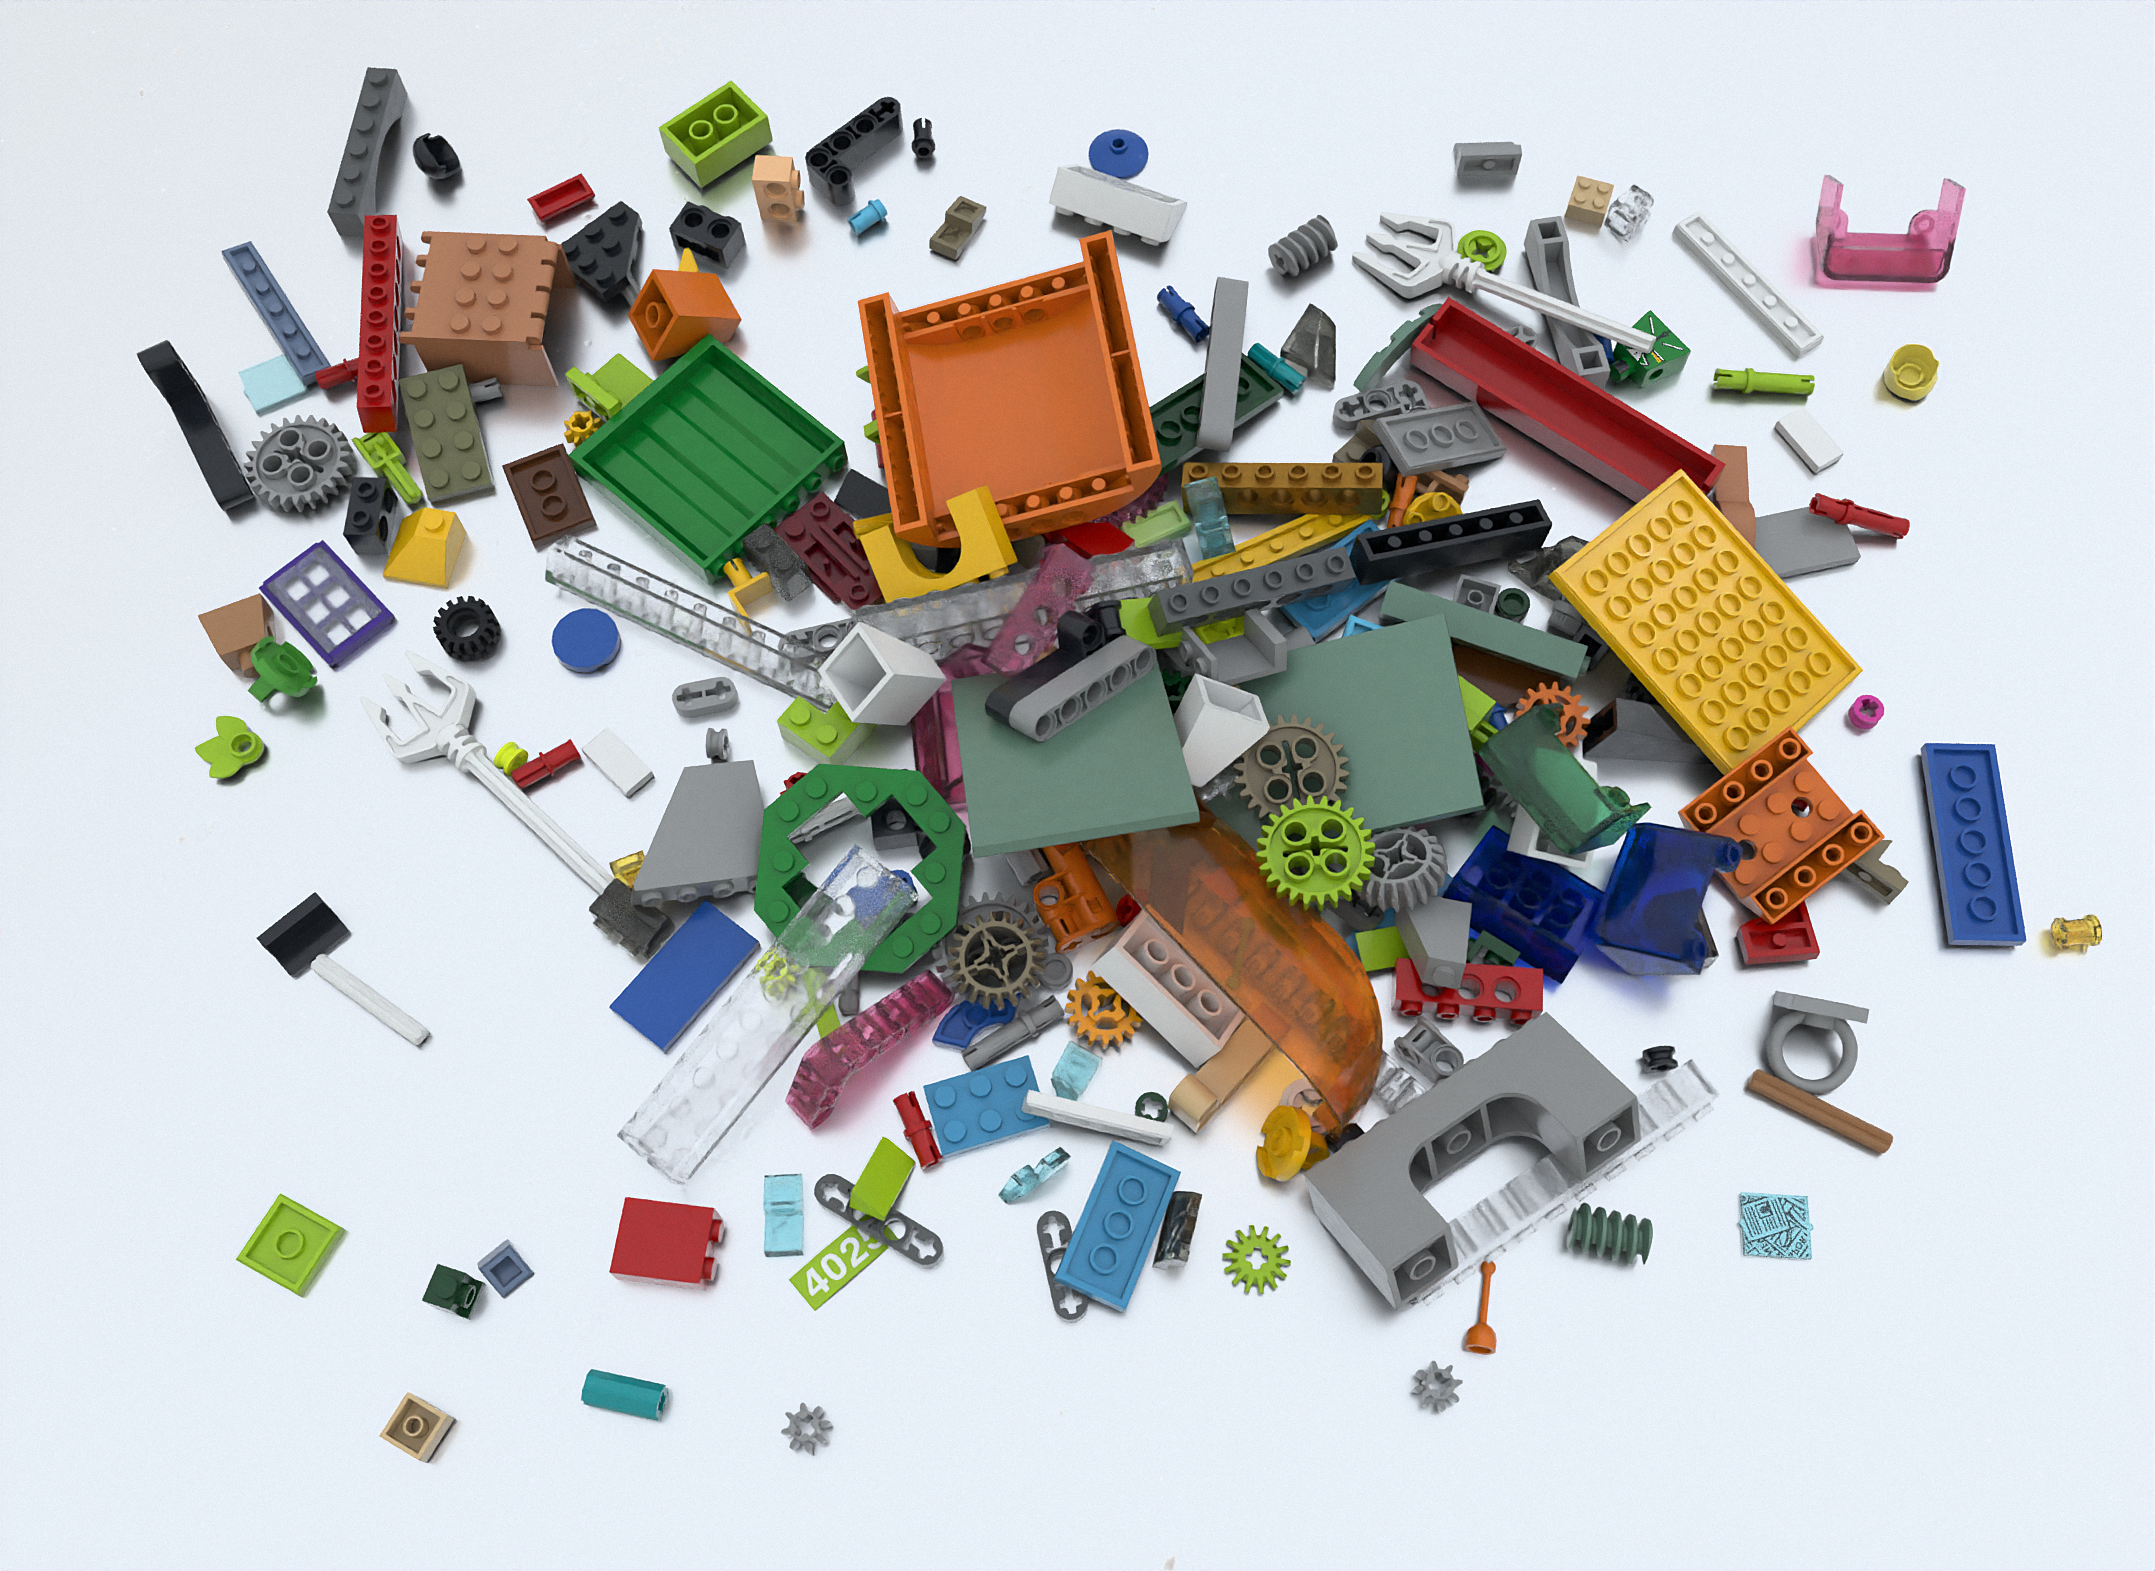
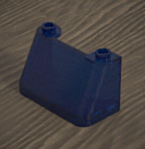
M1653 822L1632 824L1626 833L1592 924L1591 933L1594 944L1630 975H1700L1708 954V946L1703 936L1694 929L1714 869L1720 873L1735 871L1741 860L1744 848L1728 836Z

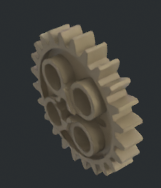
M1280 714L1277 716L1276 725L1273 726L1268 721L1270 728L1267 734L1237 757L1243 763L1235 764L1233 772L1242 774V776L1234 780V786L1245 787L1238 797L1240 800L1251 799L1247 806L1248 812L1257 807L1260 809L1259 821L1270 814L1281 817L1280 805L1282 804L1289 810L1293 809L1294 798L1291 777L1289 773H1283L1286 769L1287 759L1282 748V742L1288 743L1292 769L1295 771L1299 770L1295 777V785L1300 796L1299 802L1302 806L1307 805L1309 795L1312 796L1315 804H1320L1323 796H1327V805L1328 803L1334 805L1336 801L1341 800L1335 792L1345 793L1347 786L1339 782V780L1348 779L1350 772L1340 769V767L1347 764L1348 757L1337 756L1344 746L1343 744H1331L1335 736L1334 732L1328 733L1325 736L1321 733L1324 723L1321 722L1315 728L1310 727L1311 717L1307 716L1303 724H1298L1296 714H1292L1290 723H1285ZM1300 744L1309 745L1313 749L1314 755L1310 758L1299 757L1295 748ZM1265 751L1275 752L1279 757V762L1275 765L1264 764L1260 755ZM1308 778L1317 779L1322 789L1316 793L1308 792L1303 786V781ZM1272 785H1280L1286 790L1287 796L1281 800L1273 799L1268 794L1267 789Z

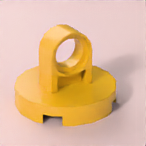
M1283 1105L1277 1106L1262 1125L1260 1132L1266 1133V1137L1264 1139V1146H1257L1256 1155L1258 1167L1265 1176L1278 1181L1290 1180L1299 1172L1300 1168L1310 1169L1316 1162L1330 1157L1324 1136L1311 1131L1310 1119L1307 1113L1300 1108ZM1310 1148H1320L1317 1152L1308 1154Z

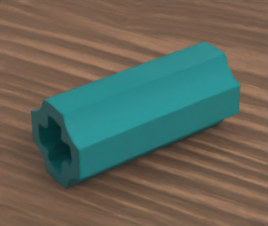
M590 1369L582 1388L581 1401H583L584 1405L658 1421L667 1400L668 1388L660 1383Z

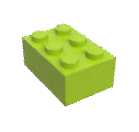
M732 80L658 127L665 152L700 188L709 184L773 141L768 116Z

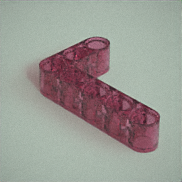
M931 970L922 972L812 1045L801 1059L785 1103L810 1129L818 1127L833 1112L849 1076L943 1013L955 999V994Z

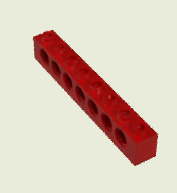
M365 215L356 406L363 433L397 432L403 240L397 215Z

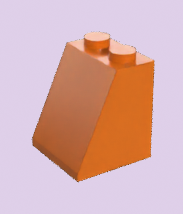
M652 269L627 314L652 361H661L685 354L707 334L713 336L720 343L729 342L742 320L716 274Z

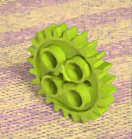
M1309 795L1307 805L1302 806L1295 798L1293 799L1292 810H1289L1282 804L1280 805L1281 817L1274 814L1269 815L1271 826L1262 825L1261 835L1264 838L1257 839V848L1262 851L1256 853V861L1263 863L1259 867L1260 876L1269 875L1266 879V887L1272 888L1278 885L1276 890V897L1278 899L1289 894L1290 906H1293L1300 899L1303 900L1304 910H1308L1311 902H1316L1319 911H1323L1324 901L1329 900L1332 906L1337 908L1339 896H1342L1349 902L1352 898L1351 888L1358 892L1362 891L1363 883L1360 879L1369 880L1371 871L1368 868L1374 867L1375 857L1370 854L1375 851V843L1367 842L1371 839V829L1361 830L1364 827L1365 819L1360 817L1352 820L1354 816L1353 807L1342 812L1341 800L1336 801L1331 807L1327 805V796H1323L1320 804H1315L1312 796ZM1328 830H1335L1341 836L1329 839L1323 833ZM1292 833H1299L1304 839L1292 842L1287 839V836ZM1346 848L1348 851L1344 852L1341 849ZM1311 850H1318L1319 856H1313ZM1287 853L1290 856L1284 857L1283 854ZM1336 863L1342 865L1345 869L1342 872L1333 873L1326 867ZM1300 866L1306 868L1308 872L1305 875L1296 876L1290 870L1293 867Z

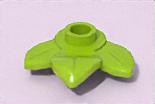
M217 716L215 725L219 736L195 747L196 753L205 762L212 764L209 770V777L222 779L234 775L243 765L251 764L258 760L263 753L264 743L256 733L249 732L246 723L242 719L233 716ZM251 746L247 751L243 752L244 748Z

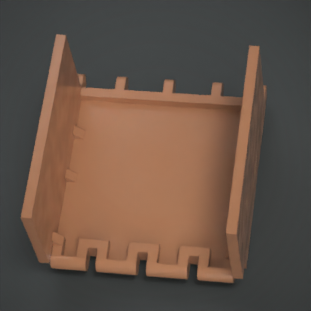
M422 232L421 241L430 244L428 255L420 254L416 258V264L424 267L425 270L422 281L411 282L410 290L413 293L419 294L416 307H407L405 309L404 317L413 320L411 332H400L399 341L403 344L415 346L427 372L462 364L465 368L468 383H478L497 377L500 385L557 387L558 380L544 346L539 344L542 341L544 320L546 319L550 299L548 293L551 292V288L576 287V281L562 244L548 241L546 236Z

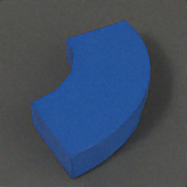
M1020 993L1016 994L1018 1005L1021 997ZM1003 999L1004 1010H998L997 1004H994L993 1000H991V1006L986 1010L983 1009L979 1000L974 1005L964 1000L960 1004H956L944 1016L934 1033L932 1042L935 1045L963 1051L969 1048L973 1041L984 1031L998 1026L1003 1027L1014 1020L1018 1006L1013 1007L1008 999Z

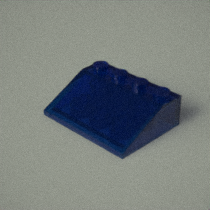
M1492 825L1453 877L1442 898L1472 903L1470 928L1479 934L1485 930L1521 953L1518 958L1536 969H1543L1545 976L1552 978L1562 985L1612 906L1615 898L1555 862L1507 850L1511 835Z

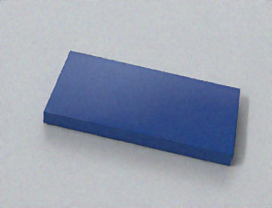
M705 900L613 1001L609 1008L665 1053L760 946V943Z

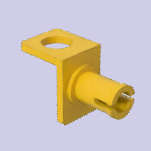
M740 558L732 559L736 565L735 569L730 561L723 568V571L735 586L727 594L736 615L749 635H752L755 632L751 620L743 607L772 592L773 586L767 572L752 578L744 562Z

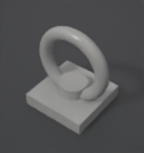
M1776 990L1773 1005L1793 1010L1777 1021L1769 1035L1767 1054L1773 1072L1779 1079L1809 1094H1823L1838 1088L1850 1077L1858 1058L1857 1040L1846 1020L1867 1024L1869 1009ZM1801 1023L1836 1031L1841 1040L1843 1052L1841 1061L1833 1073L1821 1079L1810 1080L1799 1077L1789 1069L1783 1057V1042L1787 1033L1795 1025Z

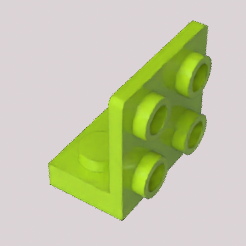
M620 353L612 357L593 375L588 372L584 374L575 366L565 373L574 397L605 422L654 381Z

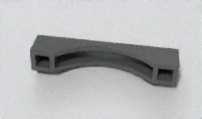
M367 67L327 211L339 236L364 237L365 215L376 214V177L381 148L390 126L402 117L407 98V91L397 69Z

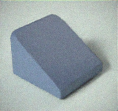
M506 1239L477 1263L479 1271L502 1298L533 1273L509 1239Z

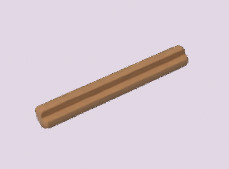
M1756 1069L1749 1079L1748 1087L1751 1090L1881 1154L1887 1152L1893 1142L1892 1134L1777 1077Z

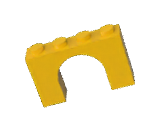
M988 485L973 489L946 501L961 540V555L957 565L950 573H936L924 567L916 558L910 542L897 537L893 523L859 537L890 612L902 608L905 614L922 607L920 600L930 597L933 603L950 596L949 589L959 585L961 591L980 584L978 577L988 574L991 580L1009 573L1007 566L1018 560Z

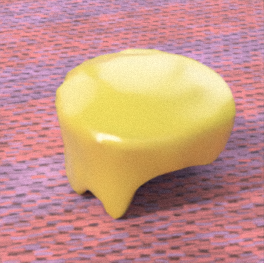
M1906 344L1894 352L1884 369V383L1892 393L1902 398L1914 401L1920 400L1932 391L1938 380L1939 360L1935 359L1933 351L1924 345Z

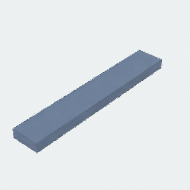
M249 241L222 250L221 253L224 261L302 384L306 386L317 382L315 372L331 367V365L252 242Z

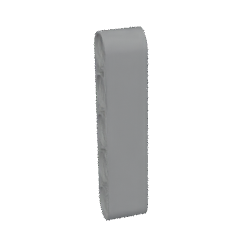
M1128 635L1119 636L1018 701L1009 715L1010 726L1038 742L1047 741L1148 674L1155 665L1156 650L1152 646Z

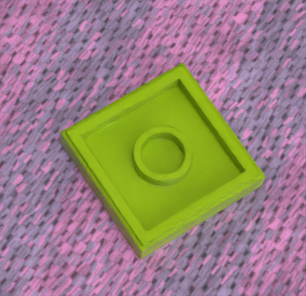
M280 1193L235 1260L302 1297L345 1232V1229Z

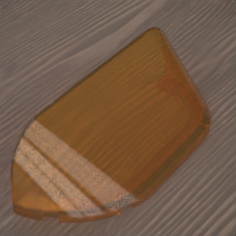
M1216 817L1217 819L1211 829L1178 825L1054 845L1053 847L1063 856L1080 844L1291 1062L1323 1100L1320 1106L1312 1113V1117L1339 1143L1359 1119L1373 1092L1379 1074L1383 1047L1382 1019L1377 997L1364 966L1341 936L1311 906H1309L1308 910H1304L1303 900L1298 899L1293 906H1290L1289 894L1278 899L1276 897L1278 885L1267 888L1266 879L1269 875L1260 876L1259 867L1263 863L1256 861L1257 852L1236 831L1218 817Z

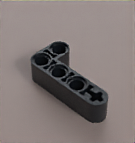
M883 97L877 100L806 153L805 162L809 182L834 205L846 206L854 200L855 189L852 170L902 133L903 120L899 101L893 97Z
M1069 610L1065 612L1057 625L1059 648L994 689L985 702L986 714L1011 727L1009 715L1018 701L1106 645L1103 625L1099 621L1077 611Z

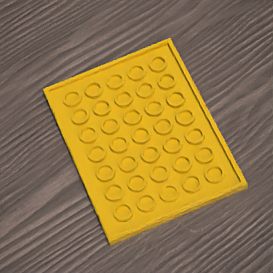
M1682 469L1678 470L1548 576L1551 582L1724 776L1787 727L1791 726L1796 732L1800 730L1864 671Z

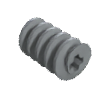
M1317 215L1316 218L1308 220L1307 224L1299 226L1297 231L1294 230L1287 237H1283L1277 243L1271 244L1268 248V256L1278 273L1284 275L1287 271L1294 277L1299 274V268L1302 270L1308 268V261L1315 264L1318 262V256L1323 258L1328 255V250H1337L1338 243L1329 221L1322 215Z

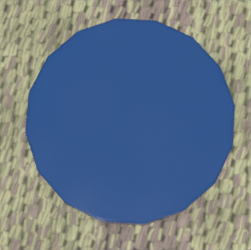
M582 608L568 613L559 620L553 630L551 643L556 657L566 668L575 672H592L598 670L597 667L603 664L606 666L614 659L619 651L621 638L616 623L607 613L598 609Z

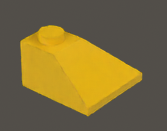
M423 507L403 518L382 576L385 579L447 589L467 533L456 512Z

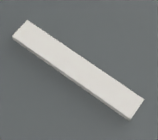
M1700 211L1675 225L1673 232L1797 358L1821 344L1824 339L1821 332Z

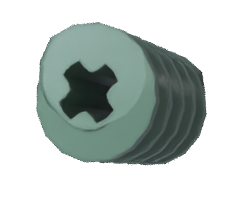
M1582 1203L1578 1210L1576 1207L1574 1208L1570 1217L1566 1240L1567 1249H1572L1576 1240H1581L1583 1253H1587L1593 1243L1596 1244L1597 1256L1602 1257L1606 1248L1609 1247L1611 1248L1613 1260L1617 1261L1621 1252L1625 1251L1628 1264H1632L1636 1256L1641 1255L1642 1263L1645 1265L1651 1249L1653 1225L1651 1220L1646 1217L1642 1218L1637 1224L1636 1216L1633 1214L1626 1215L1622 1221L1621 1213L1617 1210L1611 1211L1607 1217L1605 1208L1601 1206L1597 1207L1592 1214L1590 1205Z

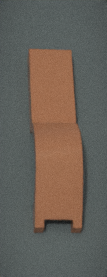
M1714 444L1711 455L1726 465L1718 482L1712 489L1713 504L1755 549L1756 517L1754 507L1749 501L1747 446Z

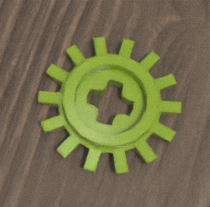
M1249 1225L1250 1235L1247 1237L1238 1229L1235 1233L1240 1241L1237 1243L1228 1239L1226 1242L1228 1246L1234 1249L1233 1253H1223L1222 1259L1232 1260V1264L1224 1268L1225 1273L1232 1271L1237 1273L1232 1283L1236 1286L1241 1279L1246 1281L1244 1291L1248 1293L1252 1284L1258 1285L1259 1294H1264V1283L1267 1282L1273 1290L1276 1289L1278 1285L1274 1277L1277 1275L1284 1280L1287 1277V1274L1280 1269V1266H1291V1260L1281 1258V1253L1289 1251L1288 1245L1276 1246V1243L1282 1237L1279 1233L1272 1239L1267 1238L1269 1230L1267 1226L1263 1227L1261 1235H1256L1255 1226ZM1254 1248L1261 1249V1255L1268 1258L1267 1263H1261L1260 1269H1253L1252 1262L1246 1261V1255H1251Z

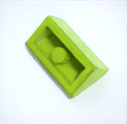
M882 1137L852 1189L849 1207L884 1221L910 1175L915 1161L891 1140Z

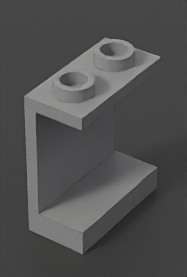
M1257 608L1244 611L1243 635L1204 644L1189 626L1182 627V641L1179 642V653L1182 660L1188 662L1196 674L1230 686L1287 670V640Z

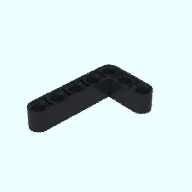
M167 339L136 353L147 375L170 405L220 508L226 511L254 498V494L203 390L170 341Z

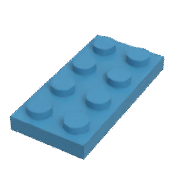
M1369 519L1328 550L1345 546L1348 556H1350L1357 534L1378 531L1380 529ZM1356 577L1342 592L1277 608L1296 627L1300 625L1305 627L1314 642L1317 643L1344 623L1350 615H1354L1386 591L1390 580L1360 586ZM1401 578L1391 579V581L1397 582Z
M1113 1140L1053 1280L1118 1311L1124 1312L1181 1171Z

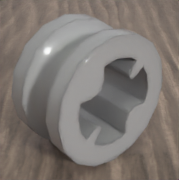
M708 728L705 744L707 758L713 759L715 755H718L720 759L727 758L729 747L727 729L721 728L719 732H716L714 728Z

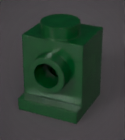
M437 1263L422 1301L435 1309L470 1320L485 1283L476 1280L465 1272Z

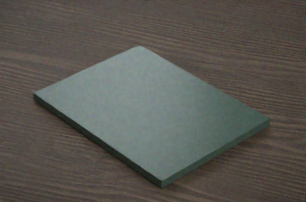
M1445 613L1287 651L1286 671L1237 684L1240 686V690L1259 697L1265 716L1273 726L1276 725L1278 715L1281 714L1285 723H1290L1292 714H1296L1298 724H1303L1304 720L1309 716L1311 717L1310 727L1315 728L1322 722L1324 726L1321 733L1324 736L1331 732L1335 733L1331 744H1343L1344 746L1337 756L1348 757L1347 764L1340 767V769L1350 772L1348 779L1339 780V782L1347 786L1345 793L1335 792V794L1341 799L1342 812L1353 807L1354 816L1352 820L1360 817L1365 819L1364 827L1361 830L1371 829L1372 833H1380L1384 830H1394L1398 827L1403 828L1485 810ZM1282 742V748L1287 759L1286 769L1283 773H1289L1293 798L1300 801L1295 785V777L1299 770L1295 771L1292 769L1288 743ZM1300 744L1295 748L1299 757L1310 758L1314 755V751L1309 745ZM1265 751L1260 755L1264 764L1275 765L1279 762V757L1275 752ZM1237 758L1204 786L1192 785L1193 791L1217 818L1211 829L1198 827L1199 835L1204 842V846L1201 849L1206 870L1256 860V853L1260 851L1257 848V839L1264 838L1261 835L1262 825L1271 826L1269 815L1261 821L1258 820L1260 813L1258 807L1252 811H1247V806L1251 801L1250 798L1239 799V793L1245 787L1234 786V780L1242 776V774L1233 772L1235 764L1243 763ZM1308 778L1303 781V786L1308 792L1316 793L1322 789L1317 779ZM1272 785L1267 789L1268 794L1273 799L1281 800L1287 796L1286 790L1280 785ZM1328 830L1323 833L1329 839L1341 836L1335 830ZM1299 833L1288 835L1295 842L1304 839Z
M1157 657L1154 667L1148 674L1044 742H1038L989 717L985 711V702L989 694L1027 668L951 680L974 858L1200 822L1199 809Z

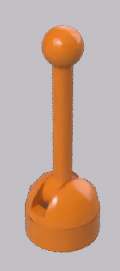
M1485 1260L1481 1264V1271L1484 1273L1479 1323L1468 1329L1464 1348L1473 1353L1491 1355L1496 1353L1497 1337L1493 1328L1487 1324L1491 1275L1496 1271V1265L1491 1260Z

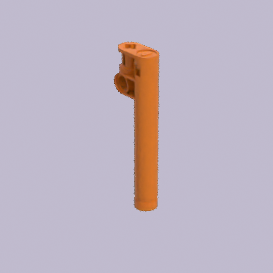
M1073 842L1042 847L1055 875L1040 881L1033 890V904L1039 918L1044 922L1046 928L1051 929L1058 943L1054 948L1056 953H1070L1116 930L1121 922L1118 920L1079 843ZM1048 895L1055 896L1058 899L1053 905H1045L1040 900Z

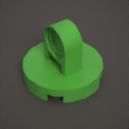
M271 636L262 638L250 652L251 661L261 676L247 691L260 703L276 689L289 696L301 697L306 695L317 683V676L312 677L309 672L313 665L292 644L285 641L282 645L274 642L275 637Z

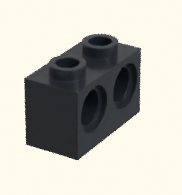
M688 201L669 227L674 248L681 251L689 248L693 256L727 270L746 243L742 225L731 216L725 217L711 211L706 206H698Z
M353 477L343 535L355 554H389L398 497L386 478Z
M895 797L889 799L870 815L876 851L918 846L917 833H922L923 830ZM895 821L906 823L904 827L898 830L889 828Z

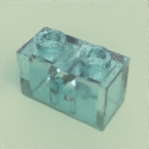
M1216 476L1184 484L1203 560L1235 552L1226 509Z

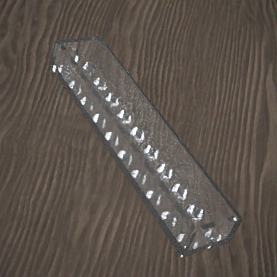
M855 843L616 1136L640 1157L647 1158L646 1162L670 1183L685 1186L916 901L919 895L915 890Z

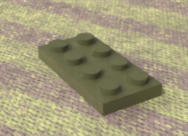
M459 364L398 379L427 499L430 503L494 487L463 365Z

